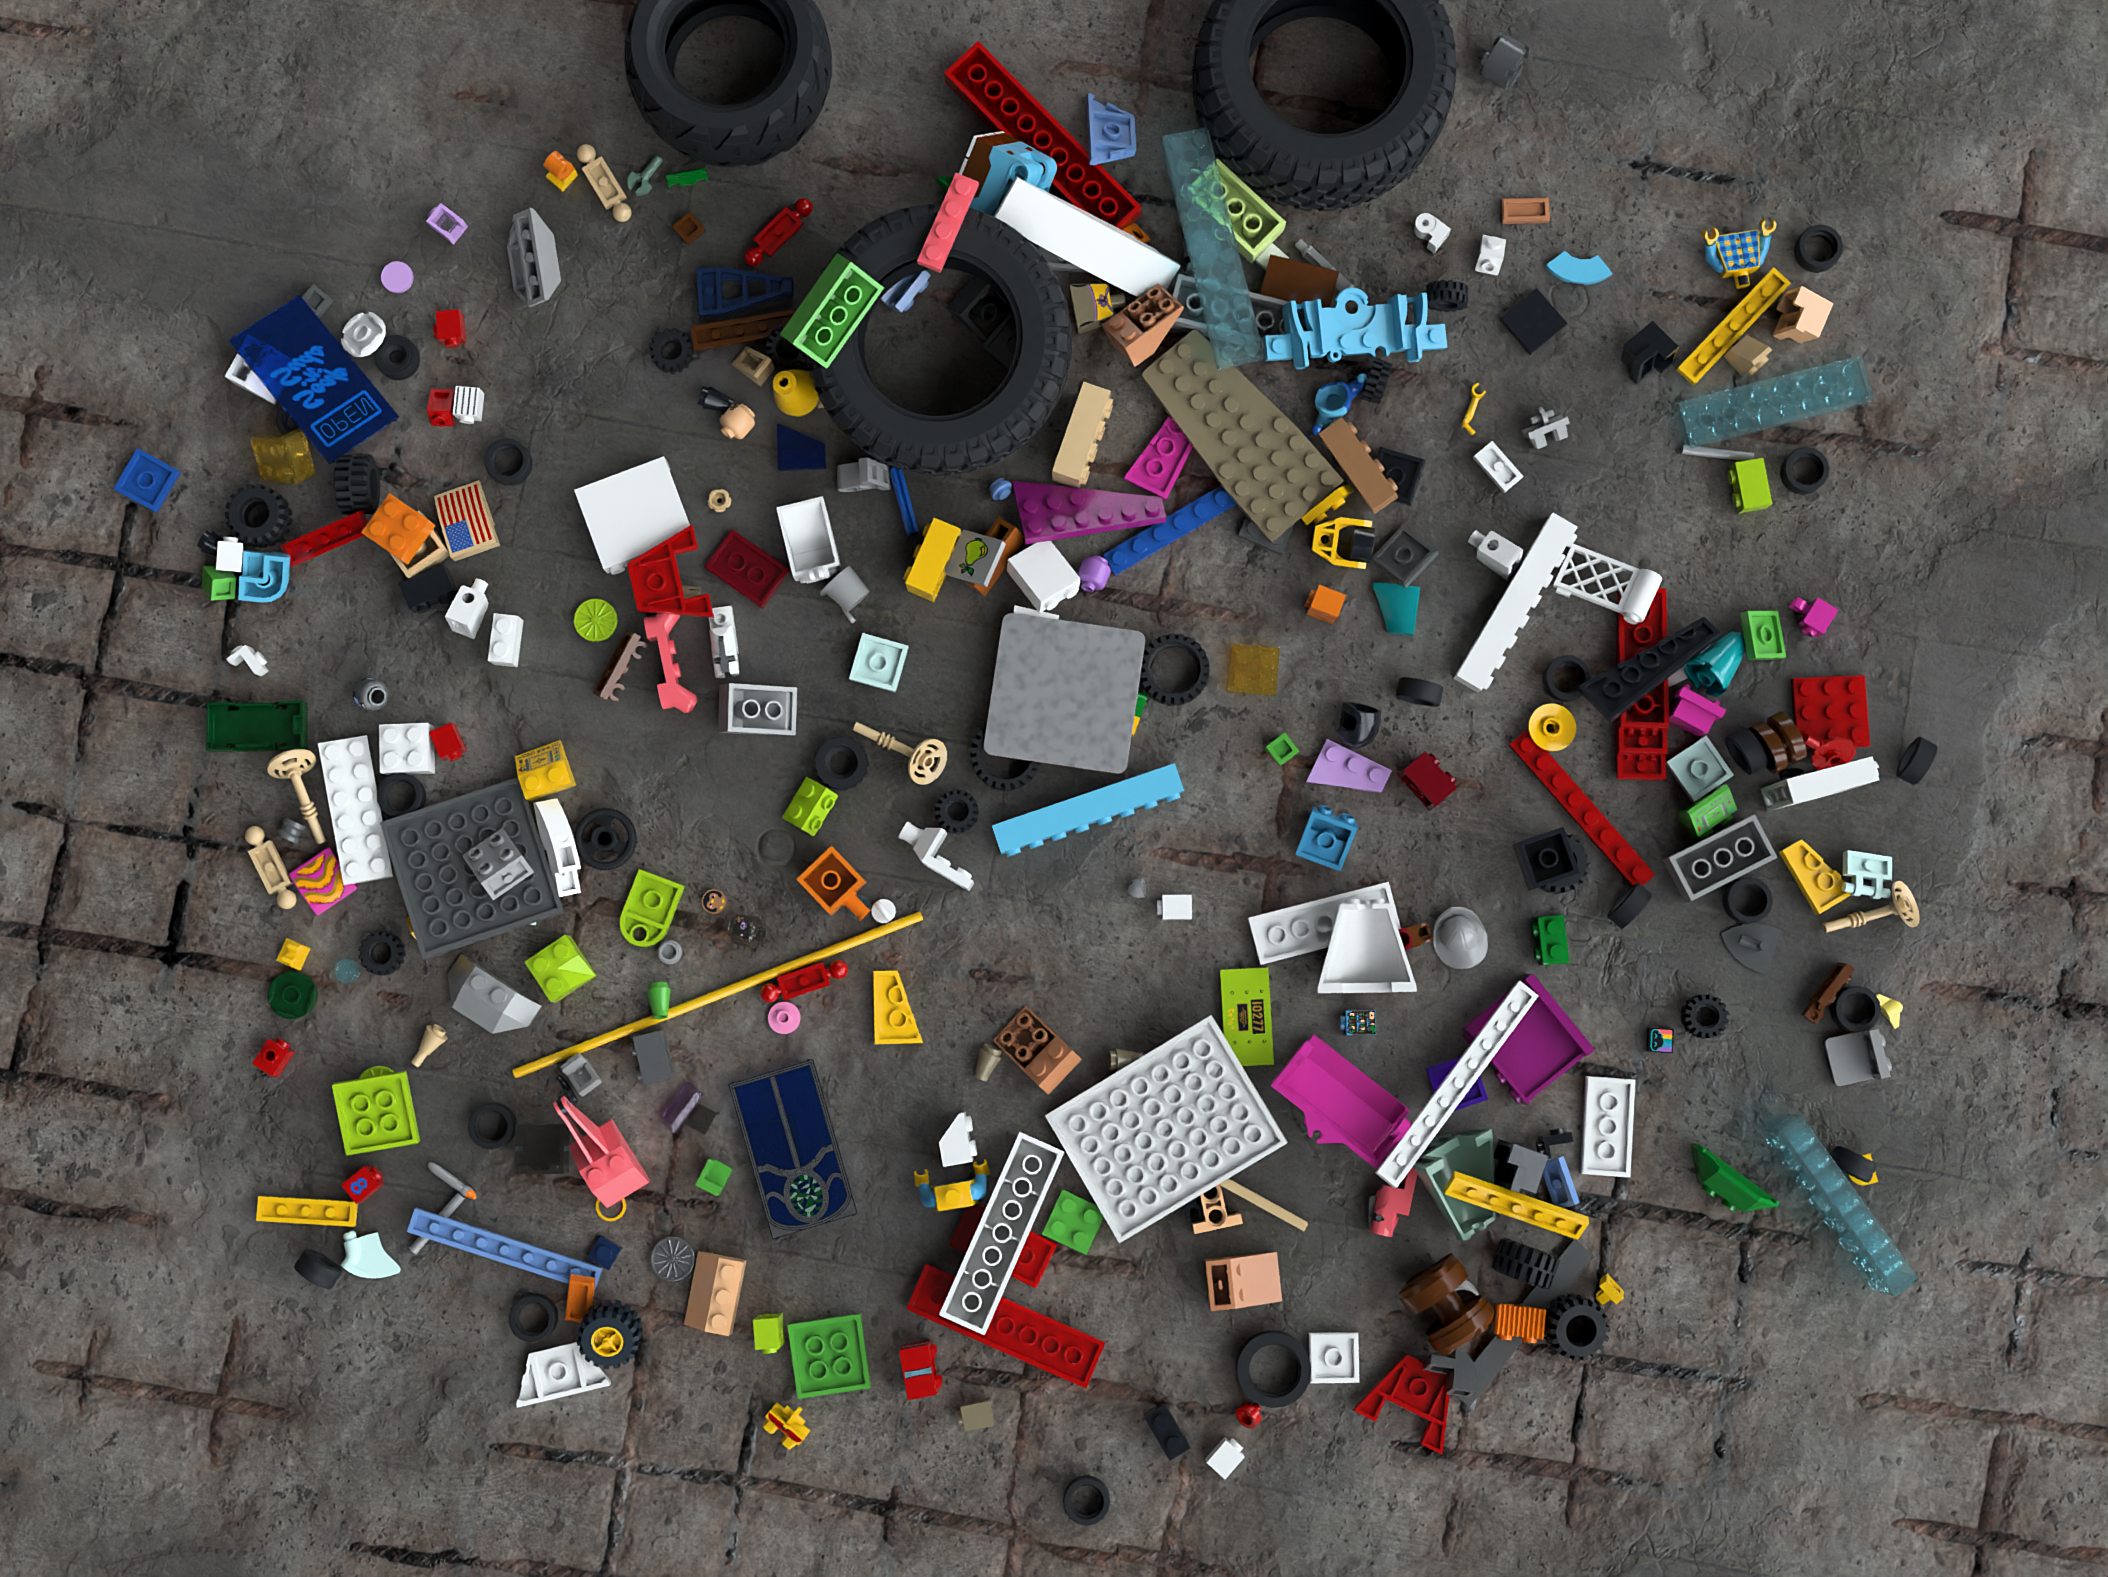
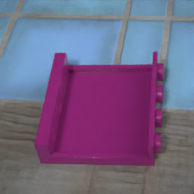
M1528 974L1521 982L1538 995L1537 999L1489 1062L1496 1070L1494 1075L1502 1085L1506 1083L1512 1090L1509 1092L1511 1097L1518 1104L1522 1102L1523 1105L1530 1104L1529 1101L1564 1072L1584 1056H1588L1595 1051L1593 1046L1534 974ZM1509 991L1462 1028L1465 1032L1463 1037L1469 1045Z

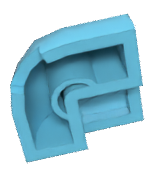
M251 550L243 551V572L239 576L238 600L263 603L272 602L281 597L286 591L289 582L290 555L275 551L270 553Z

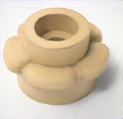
M723 489L713 490L709 494V507L715 509L716 512H724L731 505L729 493ZM722 499V502L718 503L717 500Z

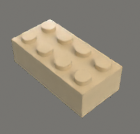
M1083 382L1052 470L1053 482L1074 488H1080L1081 484L1086 485L1090 473L1088 463H1093L1098 450L1096 441H1101L1105 431L1106 422L1104 418L1109 419L1113 408L1114 399L1110 398V390Z

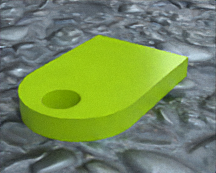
M639 869L620 917V929L625 939L631 944L640 947H650L663 940L668 932L685 886ZM638 927H643L647 933L646 938L642 941H637L634 938V931Z

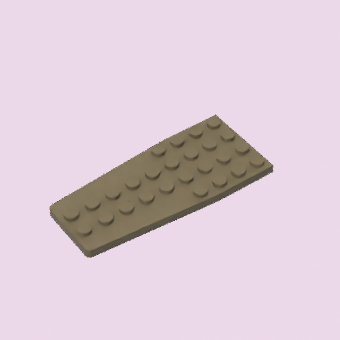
M1197 330L1189 332L1143 371L1142 378L1222 488L1271 544L1344 482L1341 476L1299 428Z

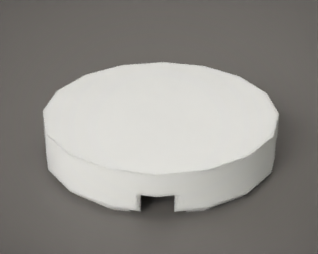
M373 312L357 314L344 326L343 339L341 338V344L354 357L370 355L383 342L386 326L383 320Z

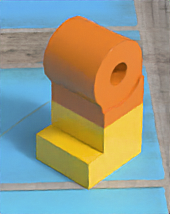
M558 151L552 152L543 164V167L549 171L546 178L562 192L578 176L572 163L567 161Z

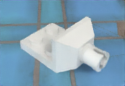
M907 822L899 834V838L907 841L914 847L913 849L923 865L970 891L974 884L970 873L958 867L957 871L950 867L951 863L939 855L934 858L946 838L947 832L942 828H925V830H922Z

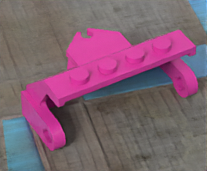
M1315 1034L1299 1047L1271 1084L1275 1090L1304 1112V1124L1307 1127L1309 1137L1313 1136L1315 1130L1320 1132V1138L1316 1140V1143H1344L1375 1169L1379 1167L1412 1125L1405 1118L1410 1111L1407 1106Z

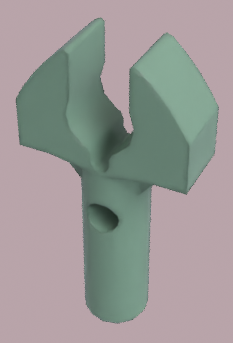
M655 155L642 173L635 174L632 171L627 181L629 190L631 191L635 183L642 182L641 187L635 193L637 196L648 194L652 189L649 184V178L661 165L663 159Z

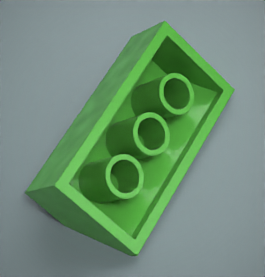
M837 253L780 335L827 369L884 287L851 261Z

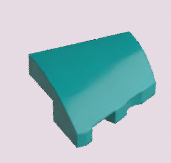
M1373 583L1372 588L1379 602L1378 606L1383 614L1387 633L1412 637L1415 630L1420 587L1408 586L1405 588L1400 584Z

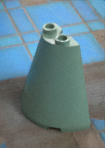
M1492 1129L1463 1130V1135L1456 1134L1452 1136L1449 1133L1434 1138L1413 1165V1168L1451 1227L1457 1241H1465L1471 1238V1235L1475 1233L1474 1231L1484 1230L1488 1224L1495 1221L1496 1213L1495 1211L1445 1195L1444 1187L1454 1171L1494 1184Z

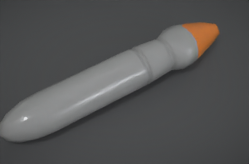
M428 1163V1168L433 1174L459 1191L462 1196L473 1200L477 1198L475 1191L471 1187L464 1185L436 1163Z

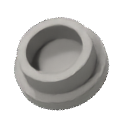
M664 941L658 948V957L665 964H674L682 956V948L676 941Z

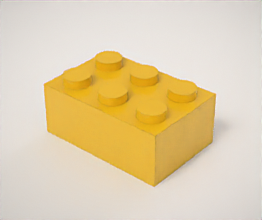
M933 518L932 523L928 522L922 534L924 536L923 544L917 545L913 554V558H915L913 567L908 566L903 578L908 592L935 602L946 576L944 571L961 535L960 528Z

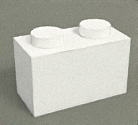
M494 613L488 661L493 665L518 667L523 620L519 616Z

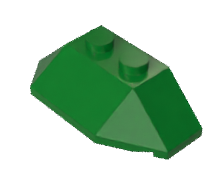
M1694 1143L1691 1150L1697 1182L1703 1185L1701 1190L1713 1198L1715 1195L1723 1200L1721 1204L1732 1212L1735 1209L1747 1212L1778 1207L1779 1201L1700 1144Z

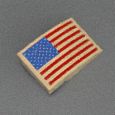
M479 480L434 496L440 525L451 559L458 561L500 546L494 528L495 524Z

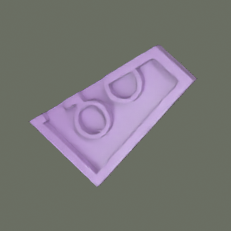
M1327 739L1305 783L1381 793L1392 770Z

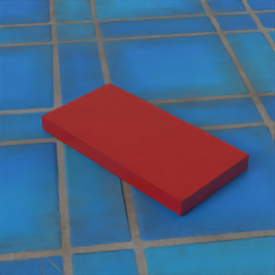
M979 1204L967 1207L949 1246L965 1254L967 1253L985 1212V1207ZM1030 1230L1011 1277L1036 1289L1058 1244Z

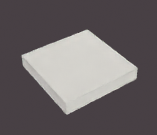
M1358 1332L1308 1333L1309 1360L1311 1364L1310 1383H1359Z

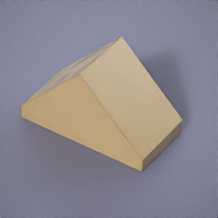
M747 346L732 363L736 369L760 387L775 369L769 357Z

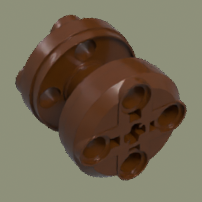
M1452 1253L1411 1277L1399 1292L1400 1301L1411 1314H1417L1431 1307L1439 1318L1426 1331V1336L1435 1351H1439L1441 1356L1449 1354L1469 1340L1482 1334L1487 1330L1488 1325L1495 1316L1493 1307L1483 1295L1474 1296L1464 1302L1461 1300L1455 1289L1467 1279L1468 1274L1460 1260L1455 1258Z

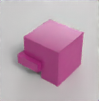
M1685 684L1677 690L1674 696L1675 700L1669 710V722L1699 738L1709 732L1714 720L1722 719L1726 709L1719 706L1720 701H1711L1690 690V685Z

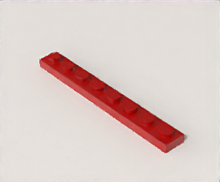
M1528 729L1508 745L1631 886L1636 883H1640L1643 886L1655 876L1654 872L1550 753L1541 749L1533 742Z

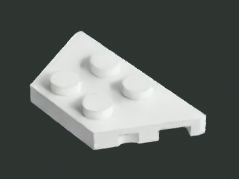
M577 1342L531 1352L528 1355L526 1371L523 1375L522 1387L516 1405L518 1408L610 1386L611 1381L599 1366H593L594 1362L592 1360L589 1363L585 1360L586 1354H580V1346H577Z

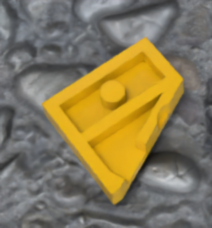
M1349 484L1336 489L1301 519L1306 525L1313 522L1316 525L1327 517L1325 514L1331 508L1336 510L1346 502L1344 499L1353 493L1354 490Z

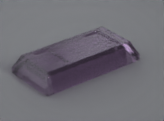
M686 1082L660 1116L659 1121L675 1134L704 1094L692 1083Z

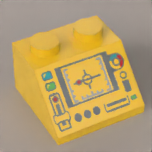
M561 740L515 756L517 776L526 800L532 802L576 786Z

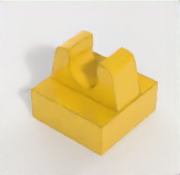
M286 938L276 961L301 970L311 948Z
M1608 1273L1600 1279L1599 1287L1601 1289L1596 1293L1595 1299L1601 1305H1604L1609 1300H1612L1617 1305L1624 1299V1291Z

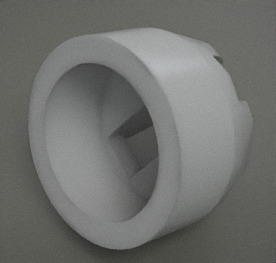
M1143 878L1134 879L1128 884L1130 896L1135 898L1146 897V885Z

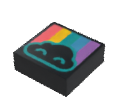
M1648 1028L1647 1052L1673 1053L1674 1029Z

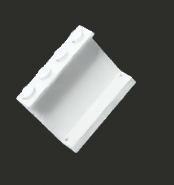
M664 456L574 490L601 564L607 573L618 574L623 572L627 563L690 526L671 476L669 464Z

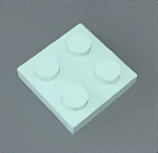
M862 633L849 679L896 693L909 646Z
M1704 736L1666 762V766L1692 803L1734 776L1707 736Z

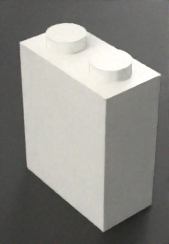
M1051 541L1035 543L1008 559L1007 572L1039 613L1046 609H1053L1061 600L1073 597L1079 590L1080 577Z

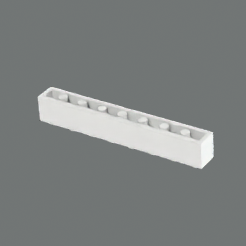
M1555 513L1548 517L1453 679L1477 693L1483 688L1485 690L1488 689L1494 677L1490 676L1494 668L1499 669L1506 658L1503 656L1506 648L1511 649L1518 638L1514 634L1519 627L1523 629L1530 617L1526 615L1530 607L1535 608L1542 597L1539 595L1542 587L1547 588L1554 576L1550 573L1554 566L1559 568L1565 558V555L1562 554L1566 546L1570 548L1576 540L1577 535L1574 532L1577 526Z

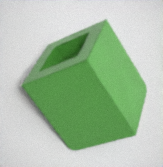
M216 565L203 566L202 589L210 600L235 599L236 576L233 572L216 570Z
M1283 733L1264 748V751L1266 753L1269 752L1279 767L1300 752L1286 733Z
M709 1158L695 1185L715 1196H719L732 1172V1168L713 1158Z

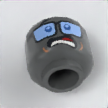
M363 678L354 685L352 697L359 707L376 711L383 708L387 703L389 692L383 682L372 678Z

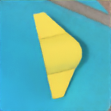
M1877 994L1881 1012L1889 1020L1893 1028L1896 1029L1899 1027L1900 1012L1903 1008L1902 1004Z

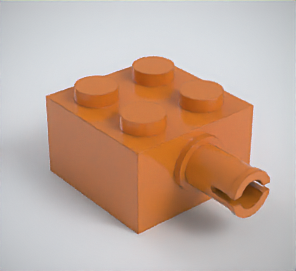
M832 846L796 879L830 915H833L842 906H846L861 921L871 911L856 896L857 891L867 882Z

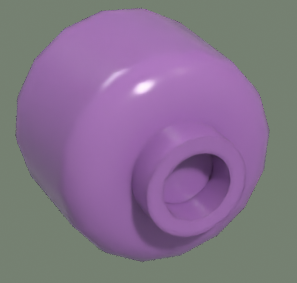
M1091 555V557L1084 558L1077 572V575L1080 577L1081 588L1087 592L1102 590L1108 581L1111 569L1108 566V561L1100 556Z

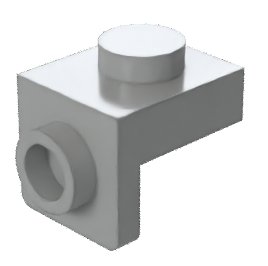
M580 1053L570 1057L560 1067L582 1097L602 1083L591 1063Z

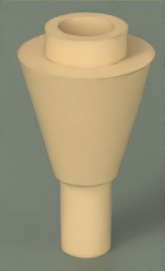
M436 1024L433 1026L427 1025L419 1051L411 1061L413 1065L420 1067L426 1056L430 1055L448 1039L445 1035L446 1031L441 1026Z

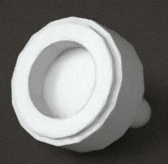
M880 899L872 906V916L880 923H888L895 917L896 908L889 900Z

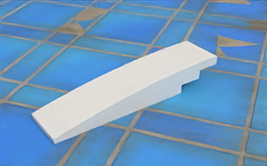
M1017 176L994 217L1007 223L1033 243L1138 298L1158 283L1167 290L1181 267L1178 262L1160 254L1155 248L1137 240L1135 236Z

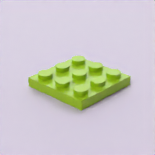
M406 1071L332 1084L346 1156L420 1142Z

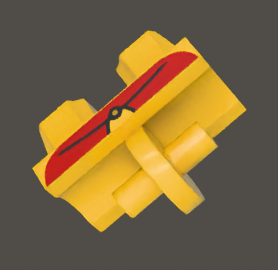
M777 1402L765 1416L767 1419L763 1428L771 1434L778 1428L785 1433L780 1441L787 1449H791L796 1444L800 1445L811 1431L804 1425L806 1421L799 1416L803 1410L800 1406L793 1411L788 1405L784 1408Z

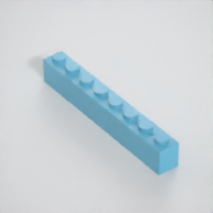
M1174 763L992 825L1001 855L1006 853L1007 857L1021 853L1020 848L1029 845L1030 849L1044 845L1043 840L1052 838L1053 841L1065 838L1067 837L1066 832L1075 830L1076 833L1088 830V825L1098 822L1099 826L1112 822L1111 817L1120 814L1121 818L1135 814L1134 809L1143 807L1144 810L1158 806L1157 801L1166 799L1167 802L1181 798L1180 794L1184 792Z

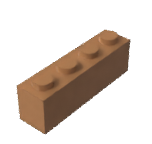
M1341 417L1318 434L1372 512L1376 514L1398 498L1395 492L1398 490V487L1391 477L1386 479L1382 474L1385 469L1377 458L1372 460L1368 454L1371 452V449L1364 440L1359 441L1355 434L1358 431L1351 421L1346 423Z

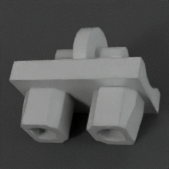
M1538 407L1535 410L1536 416L1530 418L1531 424L1536 425L1521 430L1523 437L1529 439L1533 449H1540L1547 445L1545 433L1551 431L1554 441L1567 438L1566 425L1570 424L1567 416L1564 418L1562 415L1553 417L1554 412L1552 409L1545 412L1542 407Z

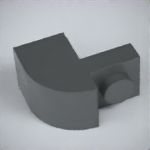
M1456 1349L1447 1357V1355L1441 1356L1439 1352H1436L1424 1360L1423 1370L1447 1374L1445 1394L1470 1398L1477 1393V1368L1473 1360L1466 1353Z

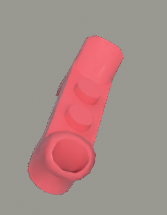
M656 613V615L644 617L647 639L650 642L658 641L666 683L657 685L662 708L664 710L676 707L683 713H689L698 701L697 696L679 685L678 677H681L679 663H675L673 654H677L674 640L669 638V633L680 618V615Z

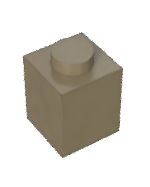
M990 1398L961 1403V1410L957 1411L959 1426L964 1425L965 1431L994 1426Z

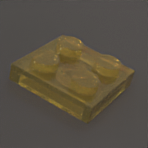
M1232 644L1228 692L1276 696L1280 648Z

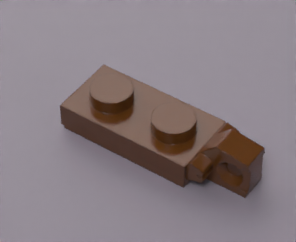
M1837 963L1810 998V1004L1801 1015L1812 1024H1816L1824 1017L1823 1010H1825V1007L1831 1005L1836 1000V993L1841 986L1844 987L1849 983L1852 978L1851 973L1855 969L1849 964Z

